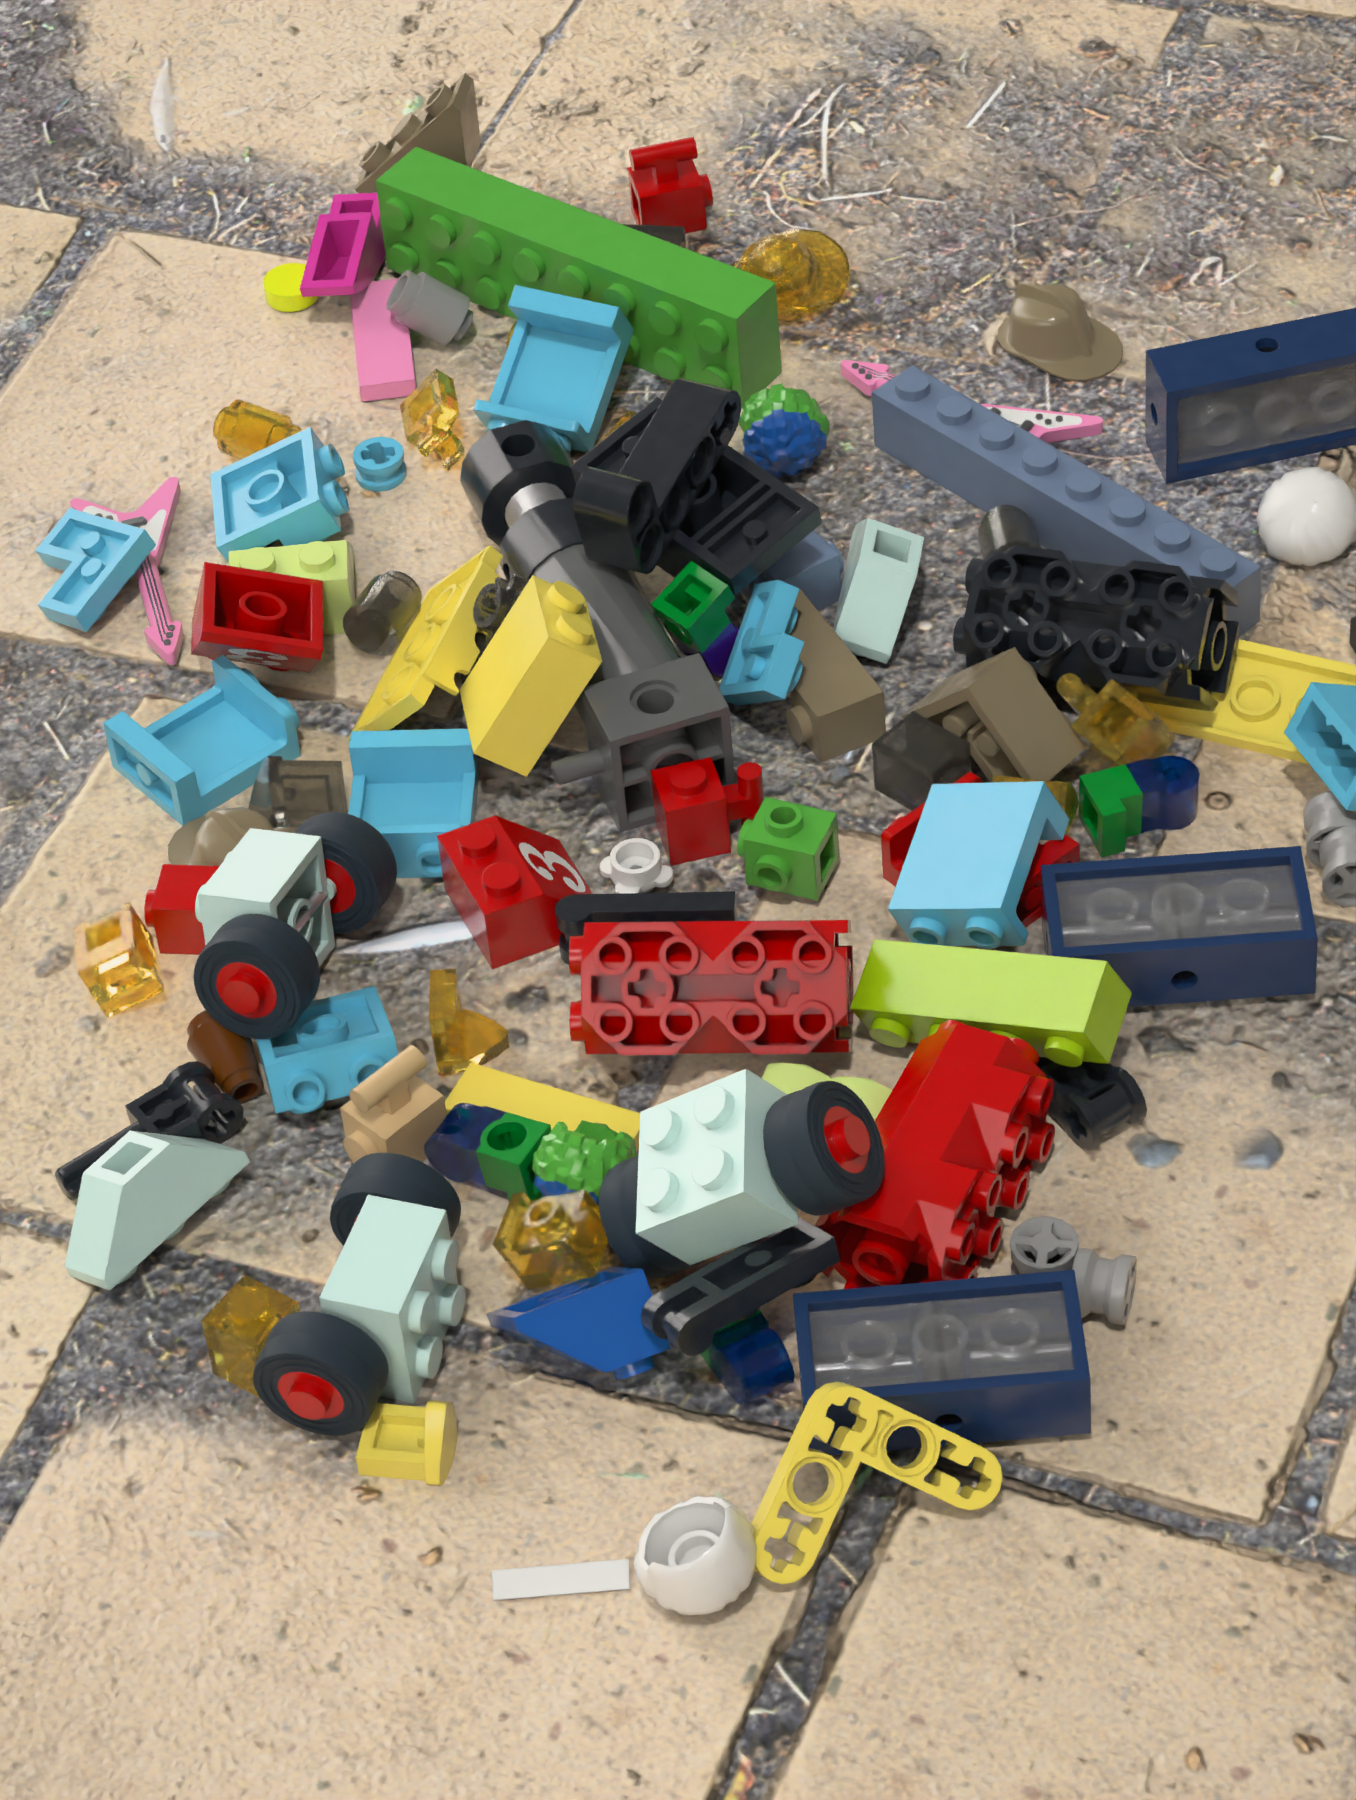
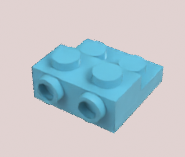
M309 427L210 474L216 547L228 563L229 551L266 547L278 539L284 546L308 544L315 541L323 542L329 536L341 531L340 516L349 512V503L342 487L335 480L345 475L344 464L332 444L324 446L313 429Z
M375 986L312 1001L297 1023L285 1033L268 1039H254L276 1114L285 1111L296 1114L308 1113L321 1108L326 1101L349 1096V1092L398 1055L395 1036Z

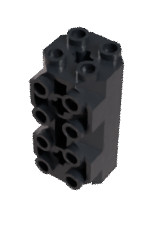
M1014 545L1007 551L991 550L985 559L972 558L968 564L965 587L969 597L965 616L957 620L953 633L955 653L966 655L967 668L1015 647L1021 657L1033 667L1038 681L1043 688L1211 712L1215 710L1219 703L1211 696L1212 692L1225 693L1230 685L1239 642V622L1227 620L1226 606L1238 607V592L1226 580L1190 576L1180 566L1131 560L1123 567L1075 561L1059 550Z

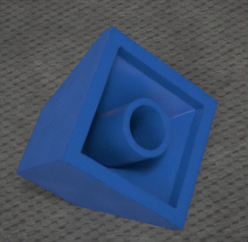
M611 1266L486 1313L491 1327L590 1370L604 1373L613 1371L616 1380L628 1378L655 1367L652 1355L671 1349L667 1339L657 1337L645 1329L642 1324L641 1313L643 1306L652 1297L643 1269Z

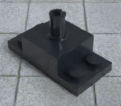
M658 397L653 399L571 465L575 483L578 482L585 469L589 467L619 473L662 400ZM728 445L657 566L675 578L692 561L727 584L732 593L736 595L822 524L819 507Z

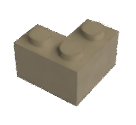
M1015 647L948 676L901 716L936 766L970 753L990 783L1044 781L1046 784L1086 749L1073 731V726L1068 717L1058 710L1038 681L1033 667L1021 657Z

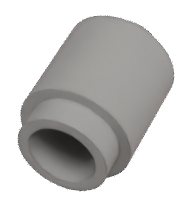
M406 270L395 283L387 301V310L396 314V321L442 346L447 345L452 339L459 341L467 332L473 319V311L468 309L470 298L467 295L424 272L416 275Z

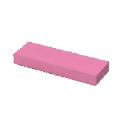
M399 278L372 281L356 295H350L361 402L417 395L410 328L396 321V314L387 310L389 295Z

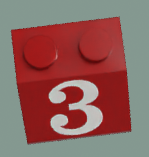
M204 562L192 618L191 655L204 656L211 660L224 655L230 661L262 665L276 671L294 670L310 673L321 660L323 652V581Z
M494 815L437 836L445 891L491 969L558 946L559 937L563 932L557 928L555 916L556 903L568 895L593 894L559 839Z

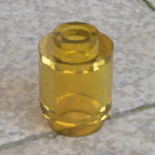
M237 399L228 407L222 408L213 426V435L217 439L219 451L240 460L302 431L300 426L292 423L289 416L241 399Z

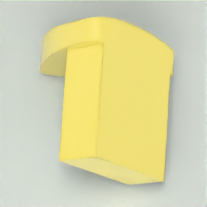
M431 1400L427 1402L426 1407L377 1403L372 1416L363 1427L356 1454L358 1474L362 1476L425 1481L426 1485L442 1486L449 1474L457 1446L458 1424L453 1402Z

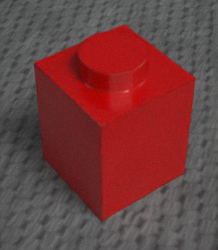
M162 865L156 890L149 889L147 891L144 905L145 923L147 927L155 928L160 954L199 955L206 945L203 925L196 918L195 902L200 887L208 882L220 866Z

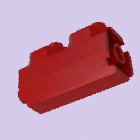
M851 920L584 923L583 935L570 936L569 942L570 975H581V1000L571 1002L570 1005L571 1041H584L586 1054H620L621 1056L851 1052L853 1037H840V1027H848V1024H853L854 1012L850 1009L854 998L853 947L839 946V933H852Z
M948 1020L941 1023L936 1033L920 1041L875 1119L882 1140L885 1159L884 1176L879 1189L863 1202L845 1207L828 1215H820L814 1225L835 1238L841 1261L823 1270V1274L829 1278L833 1269H835L847 1281L843 1289L977 1278V1270L982 1262V1258L992 1259L1001 1242L1004 1223L1002 1219L993 1217L996 1207L1004 1206L1014 1210L1021 1208L1028 1191L1029 1174L1033 1168L1034 1161L1044 1163L1050 1154L1054 1141L1055 1126L1045 1122L1047 1110L1053 1096L1054 1080L1047 1078V1075L1037 1066L1039 1061L1038 1052L1028 1042L1019 1038H1009L968 1026L956 1020Z

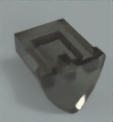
M268 756L255 780L248 809L257 811L270 821L274 829L280 830L288 827H299L311 817L325 812L348 814L342 762L283 760L282 756Z

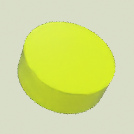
M287 263L279 265L265 275L263 286L266 302L270 307L282 312H297L310 307L317 301L319 296L302 297L300 285L306 267L305 264Z

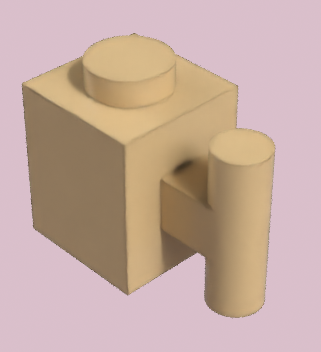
M408 1046L349 1092L351 1100L340 1107L345 1133L343 1145L346 1153L354 1163L358 1159L373 1153H395L423 1162L451 1140L444 1095L416 1076L418 1072L426 1067L427 1063L423 1054L415 1046Z

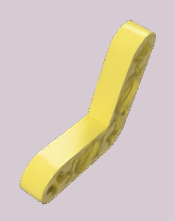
M842 1382L827 1383L817 1389L808 1400L751 1523L755 1529L754 1539L757 1547L754 1571L767 1580L780 1584L796 1582L808 1573L818 1556L860 1462L955 1507L966 1510L983 1508L994 1500L1000 1491L1003 1479L1001 1465L995 1455L986 1448L867 1391ZM848 1397H850L848 1410L857 1416L856 1422L851 1429L840 1426L830 1443V1446L843 1451L838 1462L829 1454L808 1447L813 1437L827 1444L835 1424L830 1418L826 1417L827 1409L831 1404L843 1406ZM912 1426L921 1437L922 1446L920 1454L910 1464L896 1466L887 1455L886 1446L888 1438L899 1427ZM941 1440H945V1441H946V1444H945V1446L940 1450ZM939 1455L964 1466H968L972 1462L973 1457H975L972 1469L981 1475L978 1485L975 1488L964 1485L958 1495L960 1482L956 1478L933 1468L938 1461ZM817 1462L823 1465L828 1473L829 1483L827 1490L821 1498L814 1502H801L793 1490L794 1476L803 1465ZM930 1472L929 1481H924V1477ZM782 1503H784L793 1511L813 1518L808 1528L794 1521L788 1534L787 1542L796 1548L795 1554L790 1561L779 1558L772 1568L770 1566L773 1556L764 1550V1547L769 1537L781 1539L789 1527L791 1519L778 1514Z

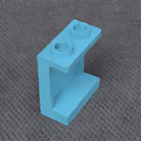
M515 285L508 306L518 320L489 402L476 400L473 412L486 427V432L519 421L529 420L545 424L558 434L569 454L571 449L588 453L593 449L634 329L619 307Z
M224 655L212 661L215 685L211 689L149 726L143 728L124 711L103 722L112 767L182 826L205 815L207 812L301 756L296 730L299 728L300 722L292 705L283 697L276 698L260 685L258 679L247 668L240 669Z
M468 729L351 731L349 752L353 781L348 814L366 821L386 839L396 859L397 878L443 877L437 836L475 822L480 771L478 757L473 754Z
M1044 781L932 784L888 911L912 943L943 946H977L983 949L1025 945L1029 932L1017 917L1016 908L1039 840H1063L1070 819Z

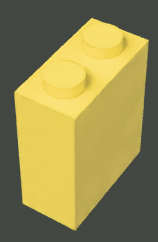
M532 575L459 690L473 754L526 777L602 663L586 599L573 586L562 581H555L551 584Z

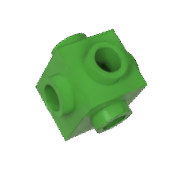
M765 797L754 819H747L744 822L738 837L737 852L739 856L744 857L746 884L818 901L840 859L837 813Z

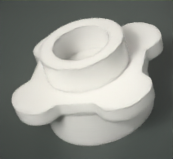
M642 838L627 839L618 843L611 850L610 856L604 858L600 863L601 875L611 878L616 885L615 894L649 893L655 887H666L673 881V870L670 866L662 865L659 848L653 842Z

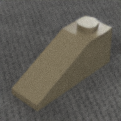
M800 589L794 604L798 609V616L790 636L804 641L799 657L803 667L797 685L790 692L791 708L786 710V720L794 739L799 744L805 742L822 763L886 737L884 692Z

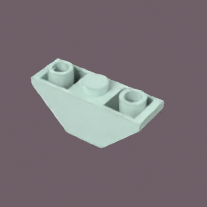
M866 518L856 524L852 533L833 630L854 655L887 664L917 577L924 537L870 518Z
M130 1130L83 1172L65 1261V1268L70 1277L109 1291L117 1284L129 1279L137 1270L138 1264L163 1241L177 1235L188 1218L210 1198L221 1194L229 1186L231 1179L250 1162L246 1153L205 1139Z

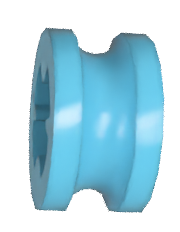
M374 437L361 442L354 449L353 463L356 467L355 476L360 487L375 492L388 491L396 488L405 480L406 464L404 463V450L398 441L387 437Z

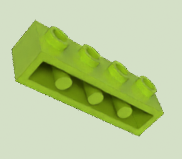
M874 939L850 1009L870 1030V1036L887 1046L902 1048L908 1042L920 1043L922 1039L936 1033L941 1023L948 1020H956L965 1025L1009 1038L1022 1039L1028 1042L1038 1052L1040 1057H1047L1051 1061L1064 1066L1077 1067L1082 1064V1061L1109 1064L1132 992L1107 961Z

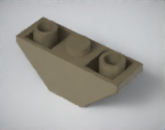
M465 73L450 87L444 83L441 84L429 96L422 112L417 116L410 112L402 118L393 130L391 139L385 144L380 141L375 142L359 162V166L364 170L355 191L358 193H377L375 180L415 147L471 167L481 144L474 80Z

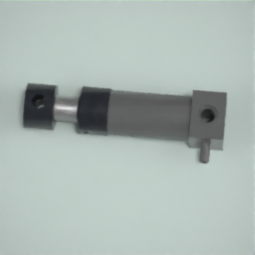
M523 420L491 429L471 446L462 462L460 481L487 537L500 547V554L503 555V558L499 564L516 600L532 575L551 584L555 581L565 582L576 588L586 599L602 658V663L574 704L586 727L589 751L553 761L551 772L554 781L559 785L592 776L621 833L655 822L650 770L711 757L721 785L735 784L729 706L700 653L680 658L656 612L650 605L651 603L636 578L634 571L588 559L573 511V496L577 484L571 470V465L574 462L561 438L545 424Z

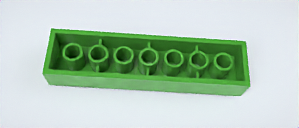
M419 147L413 148L375 180L387 266L391 271L401 275L406 270L416 275L424 272L467 295L470 298V302L518 320L508 306L515 285L619 307L634 329L623 362L673 382L683 378L735 390L741 398V409H743L744 402L749 400L751 395L765 389L782 373L776 282Z

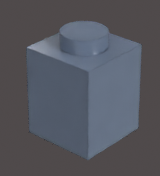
M813 530L749 584L750 596L755 584L781 580L792 586L799 587L819 611L839 601L841 592L840 574L844 571L842 556L833 542L825 541Z

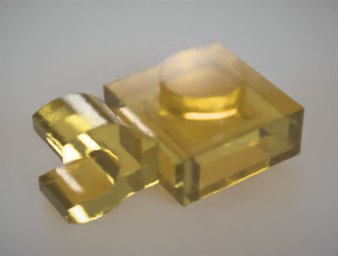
M435 369L400 404L406 441L418 447L420 454L424 457H427L435 450L442 458L443 467L449 471L465 454L463 444L451 430L457 417L460 415L453 378Z

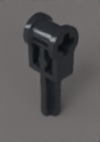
M1039 1056L1037 1066L1047 1075V1078L1054 1080L1053 1096L1047 1112L1063 1125L1068 1136L1082 1149L1090 1150L1101 1142V1135L1124 1122L1136 1124L1146 1117L1147 1106L1143 1093L1135 1079L1123 1068L1114 1067L1110 1063L1082 1061L1080 1066L1070 1067L1055 1063L1047 1057Z
M199 1061L187 1062L169 1073L161 1085L125 1105L131 1123L130 1126L59 1167L55 1172V1177L61 1190L70 1200L78 1199L83 1172L130 1130L205 1139L221 1144L233 1136L240 1127L244 1117L243 1107L234 1096L227 1093L223 1094L216 1087L215 1076L206 1064ZM189 1082L195 1084L193 1089L188 1085ZM210 1119L215 1124L213 1127L208 1125Z

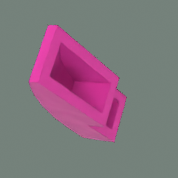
M377 193L336 194L333 197L329 214H319L300 285L302 297L356 295L364 290L374 279L386 255Z

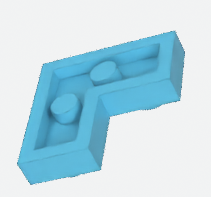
M69 508L35 550L47 566L64 571L39 602L38 607L50 621L87 632L103 616L107 606L126 582L138 572L142 562L156 546V543L145 529Z
M781 580L754 585L719 687L725 701L739 706L784 700L786 695L797 685L803 667L799 657L804 641L790 636V633L795 626L798 616V609L794 604L800 590L799 588Z

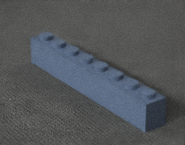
M913 365L872 392L875 447L1047 549L1062 551L1071 560L1121 567L1131 560L1180 566L1190 576L1226 580L1238 592V607L1226 606L1227 620L1239 622V637L1260 622L1261 566Z

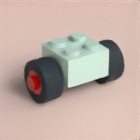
M325 812L306 820L295 833L250 828L236 847L226 855L224 862L208 882L200 887L195 902V914L197 920L203 925L206 946L199 954L195 964L194 986L201 1004L215 1021L233 1033L253 1039H268L279 1036L297 1023L317 994L320 983V965L335 946L334 933L352 932L368 924L387 901L394 889L397 878L396 859L390 845L377 829L366 821L347 813Z
M744 1069L640 1112L639 1155L616 1164L606 1173L602 1180L599 1191V1211L602 1226L612 1249L626 1267L643 1269L646 1278H664L698 1265L708 1258L797 1225L798 1209L810 1215H828L867 1200L877 1192L883 1180L885 1168L883 1144L877 1125L866 1105L856 1093L842 1083L822 1081L787 1095L748 1069Z
M395 1153L369 1154L358 1159L349 1168L330 1211L331 1228L344 1247L319 1297L322 1313L311 1311L295 1312L280 1319L272 1328L254 1366L253 1384L257 1394L271 1411L288 1423L303 1430L322 1435L341 1436L351 1434L361 1429L369 1421L379 1397L414 1404L425 1379H432L437 1374L442 1358V1341L448 1327L457 1326L462 1318L466 1291L464 1286L458 1285L456 1266L459 1247L457 1241L451 1240L460 1221V1199L452 1185L435 1169L419 1160Z

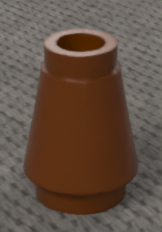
M206 1010L195 1016L187 1028L189 1036L187 1041L188 1051L197 1061L206 1064L215 1076V1084L223 1094L227 1093L234 1096L240 1104L255 1099L262 1092L264 1083L260 1077L251 1038L238 1035L226 1029L215 1021Z

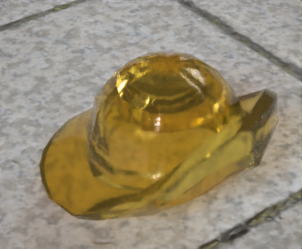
M806 229L788 230L759 238L757 242H753L741 254L738 260L731 264L733 267L776 282L778 321L806 318L833 306L842 297L850 278V266L843 248L824 233Z

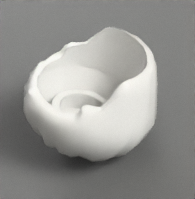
M1304 467L1284 473L1281 479L1275 480L1271 487L1265 491L1256 517L1259 535L1266 545L1268 555L1300 566L1302 564L1315 566L1341 556L1356 541V499L1348 484L1340 479L1338 475L1331 471H1325L1320 467Z
M696 1496L685 1502L680 1501L670 1509L656 1514L649 1524L645 1526L639 1539L637 1553L633 1562L636 1578L646 1594L653 1600H656L666 1610H674L681 1615H706L720 1611L728 1603L737 1601L739 1594L749 1587L754 1576L757 1550L754 1539V1526L746 1520L743 1511L736 1508L729 1500L721 1497Z

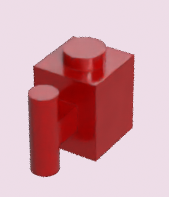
M694 137L629 150L631 167H627L631 212L639 231L662 239L707 229L705 207L713 206V194L708 175H699L692 160L698 158Z
M711 757L650 770L655 822L670 866L731 853L729 821L741 819L742 827L747 819H754L764 801L762 768L754 762L741 764L737 768L738 783L726 786L721 785Z

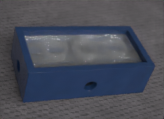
M1356 308L1146 350V443L1166 484L1356 445Z
M1301 846L1041 865L1042 925L1046 955L1107 961L1132 992L1128 1007L1316 993L1318 937Z
M1075 1270L793 1293L803 1411L808 1400L817 1389L827 1383L842 1382L867 1391L973 1443L1091 1434V1379ZM848 1397L843 1406L831 1404L827 1409L826 1417L835 1423L827 1444L813 1437L808 1448L820 1450L829 1455H842L843 1451L830 1446V1443L840 1426L851 1429L856 1422L857 1416L848 1410L850 1397ZM912 1426L899 1427L888 1438L886 1449L889 1451L921 1448V1437ZM941 1440V1446H945L946 1441Z

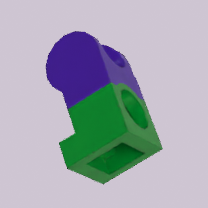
M690 561L650 605L681 652L686 656L700 653L708 670L717 677H723L740 629L731 623L724 611L735 597L727 584Z

